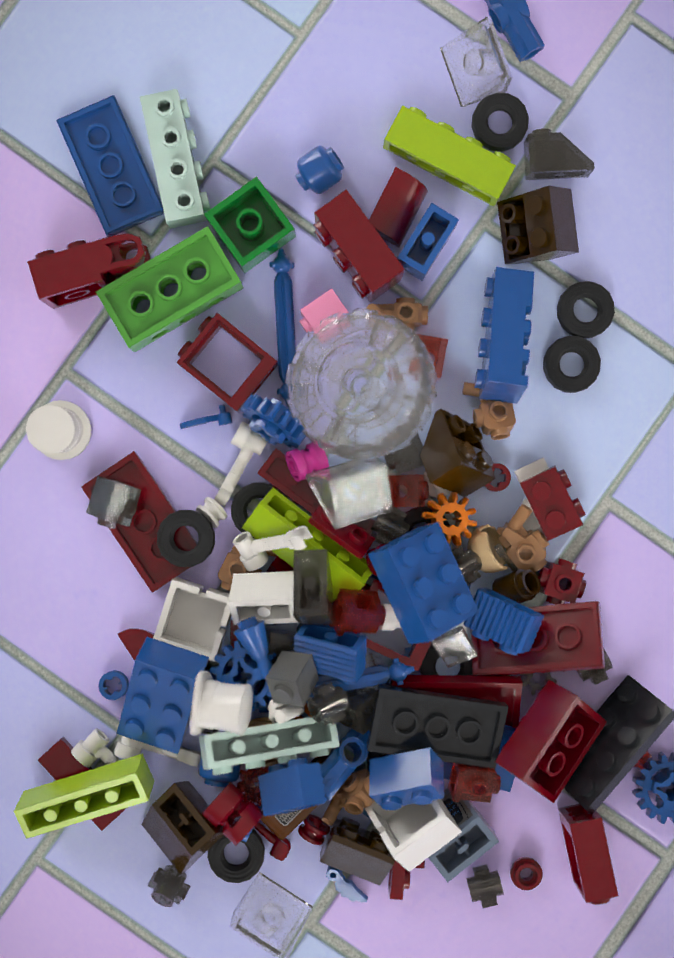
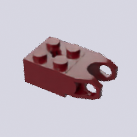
M120 234L88 243L85 240L69 243L67 249L56 253L54 250L42 251L35 255L36 259L27 261L38 299L51 308L56 309L98 296L96 291L137 268L134 266L144 256V263L151 260L148 247L142 244L140 237L132 234ZM126 241L135 242V243L123 244V243L126 242ZM138 250L135 257L126 259L128 252Z

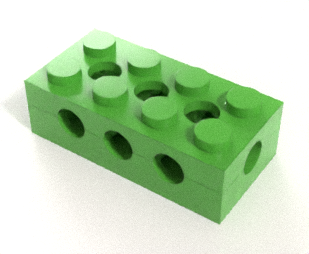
M209 226L96 291V294L128 348L133 352H137L244 289ZM195 269H206V274L202 279H191L192 272ZM168 285H178L176 294L170 297L164 296V290ZM143 300H150L149 309L144 313H137V305Z

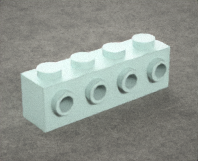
M177 89L139 96L166 223L172 229L207 221L204 214L205 211L210 210V203L207 191L201 192L199 180H203L204 175L200 160L194 161L192 149H197V142L194 130L187 129L185 119L191 118L187 98L181 99Z
M334 713L291 720L282 724L273 723L247 728L244 735L226 731L199 736L203 769H212L213 775L233 772L232 765L245 763L246 769L266 766L265 760L277 758L278 764L286 763L289 760L297 759V754L309 752L310 758L329 755L328 748L339 747Z

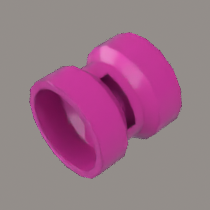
M319 441L308 443L305 449L299 450L295 448L286 452L287 466L292 477L297 482L307 479L312 472L320 474L329 469L327 455Z

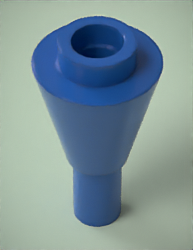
M252 616L238 622L237 626L239 629L233 633L252 659L256 661L262 678L266 679L272 664L268 657L264 619L257 621L256 616Z

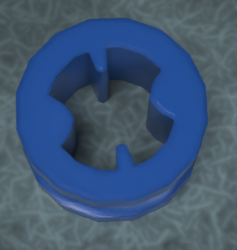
M121 671L107 672L99 680V692L108 700H117L127 693L129 680ZM117 677L121 680L118 684H122L121 691L116 690L112 694L107 690L110 686H106V681Z

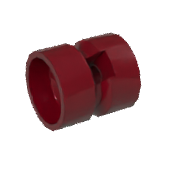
M230 782L204 810L202 815L214 826L221 825L223 827L222 834L236 846L253 829L264 814L252 801L245 802L243 800L244 794ZM234 810L238 811L240 815L237 821L230 817Z

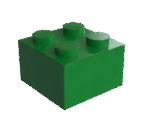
M257 176L204 214L208 224L244 274L296 237L294 227Z

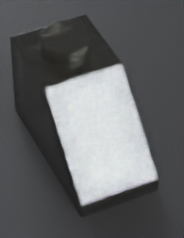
M547 128L536 129L532 131V134H528L524 141L525 180L589 177L595 169L594 162L561 132L551 133V129Z
M327 549L294 551L293 617L300 625L333 624V586Z

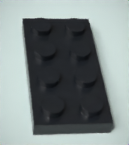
M630 675L626 676L596 711L607 722L564 787V790L592 815L674 720V711Z
M378 684L366 747L371 752L392 755L430 747L443 762L496 769L497 763L495 760L499 755L508 705L506 702Z

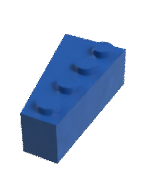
M496 267L492 278H486L484 296L489 297L488 308H483L481 327H486L485 338H480L478 346V357L483 358L482 369H477L474 384V388L480 389L479 399L517 404L528 387L529 376L525 375L529 364L530 350L523 349V347L527 346L531 334L532 322L526 319V315L531 314L533 305V271Z

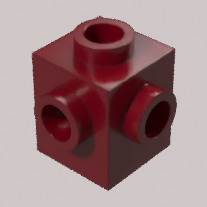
M560 558L557 564L547 561L546 567H543L538 575L541 585L539 592L547 595L546 602L552 604L575 603L577 598H582L586 588V580H583L585 573L576 571L578 564ZM562 578H568L565 590L559 587V582Z

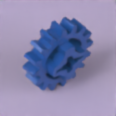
M250 394L240 409L243 412L242 415L249 419L248 422L250 423L249 427L251 430L258 433L270 444L276 445L278 442L280 445L284 443L289 448H292V446L298 448L308 434L305 432L306 428L299 424L301 421L298 419V415L275 398L269 400L266 397L263 399L257 394L255 396Z
M239 640L235 641L234 648L230 644L224 646L223 651L225 655L217 654L214 657L219 666L210 668L211 673L217 674V678L214 680L228 684H250L253 691L252 712L257 709L258 703L263 707L269 703L266 695L272 696L267 681L262 691L258 694V684L263 678L256 661L252 659ZM276 653L268 655L272 666V660L277 656ZM234 657V660H232L234 666L229 673H226L227 666ZM242 671L251 673L252 678L249 680L242 678L240 673Z
M658 752L657 761L648 756L646 759L649 765L646 768L638 765L637 769L642 775L641 777L632 778V781L639 785V788L632 790V794L637 798H641L636 804L641 810L646 809L645 814L650 819L657 815V820L661 824H665L667 817L674 823V788L667 789L666 792L661 789L669 787L671 784L674 785V752L670 754L669 759H667L664 753ZM648 791L656 795V805L652 803Z

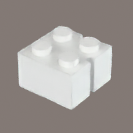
M176 577L171 581L153 639L207 656L210 661L215 662L214 657L220 653L227 629L221 628V626L226 627L231 618L228 604L229 593L211 587L205 593L202 592L204 585Z
M441 799L432 800V803L427 805H405L393 811L382 809L375 801L371 806L365 808L374 826L381 833L380 836L392 857L409 872L462 832Z

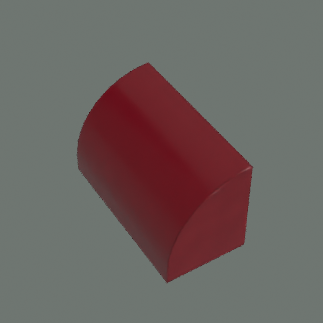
M395 167L369 221L383 240L400 248L428 190L418 179Z

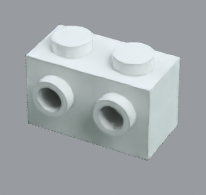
M298 571L233 574L228 604L234 625L252 616H256L257 621L264 619L265 624L299 623L303 592Z

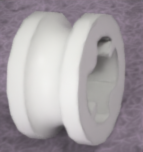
M207 497L204 499L205 504L203 506L198 505L196 507V512L203 514L211 522L213 528L216 529L219 526L218 521L225 520L227 513L217 501Z

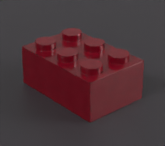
M347 189L314 212L315 224L313 226L315 228V236L324 248L328 245L331 247L334 254L332 258L342 273L348 271L352 276L353 282L351 285L361 299L367 297L371 303L402 280L405 269Z
M548 680L544 688L537 694L536 700L526 715L520 720L518 727L508 742L502 747L495 762L524 784L554 803L607 721L577 695Z

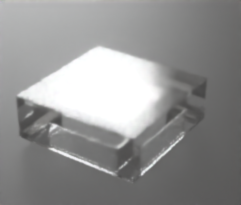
M462 625L433 640V645L448 668L477 656V649Z

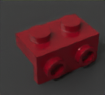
M554 465L520 482L547 541L583 525L581 517L586 515L578 498L571 499L567 488L571 487L572 484L564 469L558 471Z
M323 501L308 520L311 525L359 559L364 557L375 541V538L369 535L363 528L355 525L341 515L338 510L330 507Z

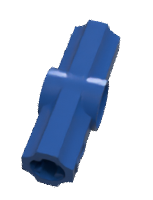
M485 0L489 7L488 14L493 26L500 34L503 33L519 62L531 59L544 49L545 44L529 18L530 11L526 0Z
M371 707L364 711L339 741V747L332 748L330 754L321 763L320 770L323 772L321 777L324 778L322 783L325 785L323 790L326 792L324 797L327 801L334 796L355 768L364 763L369 751L366 745L373 714ZM345 745L351 747L354 752L352 762L348 761L344 756Z

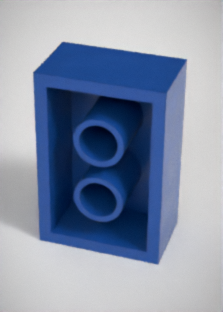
M439 522L417 527L368 554L409 644L431 642L479 613Z
M146 637L135 659L116 734L178 754L191 722L196 677L200 671L206 670L209 657Z

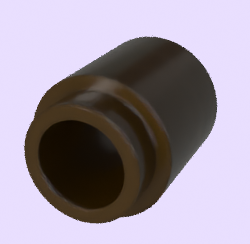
M519 569L495 579L492 584L493 591L520 604L534 599L541 588L540 580L536 573L525 569Z

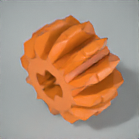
M451 492L448 500L444 493L437 494L438 504L433 500L427 502V506L433 512H423L422 517L431 519L430 524L439 522L448 544H450L452 539L455 546L461 545L462 539L460 535L467 539L472 537L471 532L466 527L477 526V521L468 520V515L475 514L476 509L470 508L465 510V506L469 502L467 497L462 498L457 503L458 495L456 492ZM453 513L455 518H452V520H456L455 525L445 526L443 521L447 519H444L443 515Z

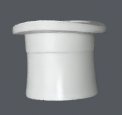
M52 401L37 408L32 412L26 424V434L31 445L45 456L54 460H67L79 456L89 445L92 436L91 423L87 414L81 407L69 401Z
M200 671L197 674L194 687L190 726L191 735H200L205 728L244 735L252 712L253 691L251 685L221 683L213 680L209 672Z

